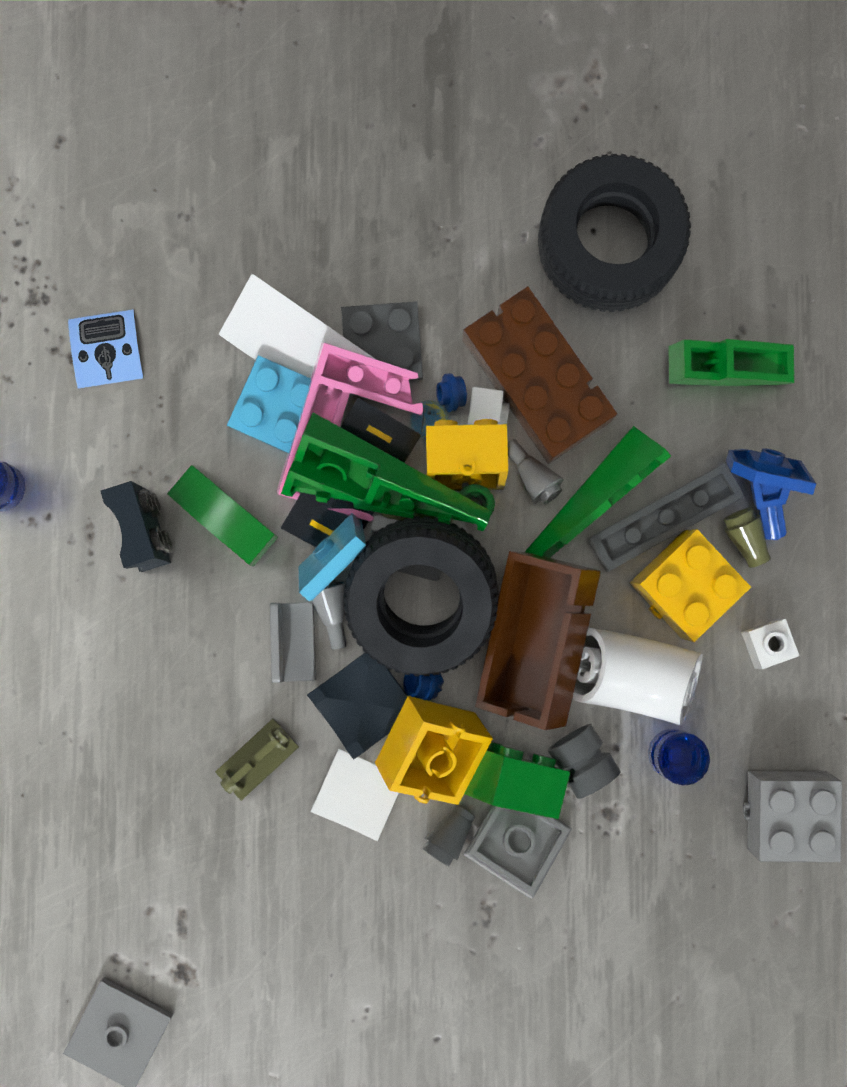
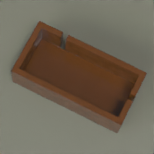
M528 286L500 304L497 316L491 310L463 329V343L495 389L504 391V402L509 403V409L548 465L605 427L617 416V412L597 385L590 389L589 384L593 379Z
M509 551L498 599L495 626L491 631L476 699V708L503 717L514 716L513 720L542 730L566 727L591 618L590 613L584 612L585 606L594 605L601 574L600 570L533 553Z

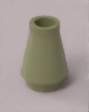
M753 507L739 510L723 519L726 525L725 533L742 554L749 568L760 566L771 559L767 549L761 515L755 514Z

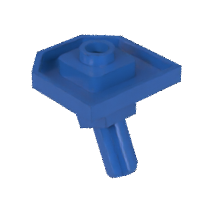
M763 448L761 452L749 449L729 450L726 463L730 472L750 481L753 502L761 515L765 539L779 540L786 536L787 531L782 505L786 504L790 490L813 495L817 483L801 460L786 458L782 452Z

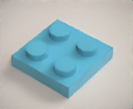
M258 355L227 426L289 453L311 378Z

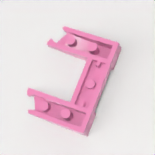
M321 343L310 379L309 390L290 452L284 464L277 493L285 496L281 492L313 412L340 427L349 395L352 393L422 416L423 405L421 402L412 403L409 379L418 378V373L330 344ZM295 492V494L289 498L297 500L301 493ZM326 508L346 515L353 513L357 518L370 522L374 519L370 514L355 509Z

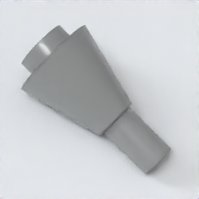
M516 439L508 442V455L518 466L517 469L532 502L536 504L542 501L543 504H548L562 492L560 485L564 479L534 457H530Z
M336 578L312 600L324 626H327L332 650L347 646L342 627L345 582H336Z

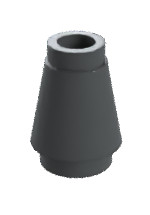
M455 804L453 809L424 838L427 842L422 849L449 867L453 859L458 861L475 816Z

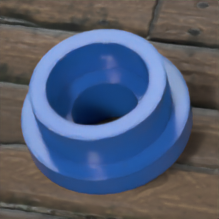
M452 373L444 374L442 381L437 383L436 386L437 400L441 406H445L447 412H456L458 407L466 405V385L461 376L454 377Z

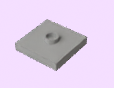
M492 806L463 855L531 899L536 895L572 828L558 819Z
M104 977L94 992L63 1054L124 1087H136L173 1013Z

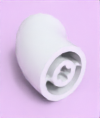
M588 627L573 699L581 703L630 711L682 725L688 714L697 687L703 654L646 638Z

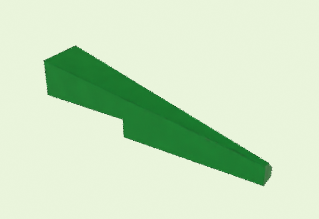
M314 412L303 433L281 494L292 497L295 492L316 495V501L327 503L330 498L351 501L356 509L412 519L417 513L438 517L439 522L449 525L452 520L477 524V530L479 531L485 530L492 512Z
M633 426L526 549L525 553H533L551 558L643 481L650 473L671 457L669 452Z

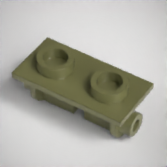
M272 718L218 768L215 773L222 779L220 784L229 794L234 793L242 801L296 751L299 746Z

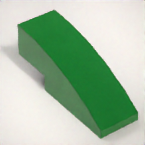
M683 339L668 346L669 384L756 386L794 383V345L735 339H725L720 342Z
M193 465L187 469L167 493L186 512L250 566L254 567L278 538L276 534Z

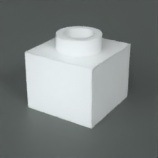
M472 387L467 425H474L476 420L493 419L498 421V424H507L509 403L502 402L504 391Z
M776 619L741 632L754 669H765L800 656L786 619ZM773 636L776 637L779 649L776 651H772L768 645L770 638Z

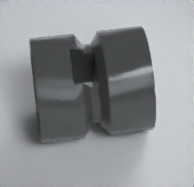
M592 724L576 729L548 749L550 756L557 759V767L570 771L568 785L577 799L587 797L602 789L621 773L610 753L601 752L600 748L603 742Z

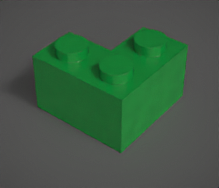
M491 741L464 794L492 806L559 819L570 771L555 767L557 759L533 753L532 760L524 759V751Z

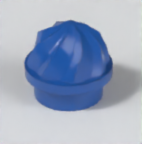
M441 673L439 675L430 674V676L425 677L423 675L414 676V674L405 675L403 681L404 691L407 696L427 701L437 698L444 684Z

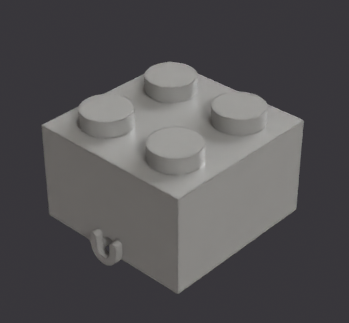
M748 771V803L743 805V815L748 820L747 849L760 862H841V780L827 771Z

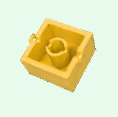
M493 419L476 420L474 425H458V422L454 420H439L434 422V426H426L427 476L459 492L462 490L463 483H468L469 485L479 484L489 490H504L508 475L507 424H498V421Z
M698 529L684 530L630 582L631 586L650 605L648 610L657 619L660 620L662 618L681 639L695 642L751 588Z
M407 696L375 764L389 791L413 795L417 801L423 804H427L432 799L458 805L493 738L475 712Z

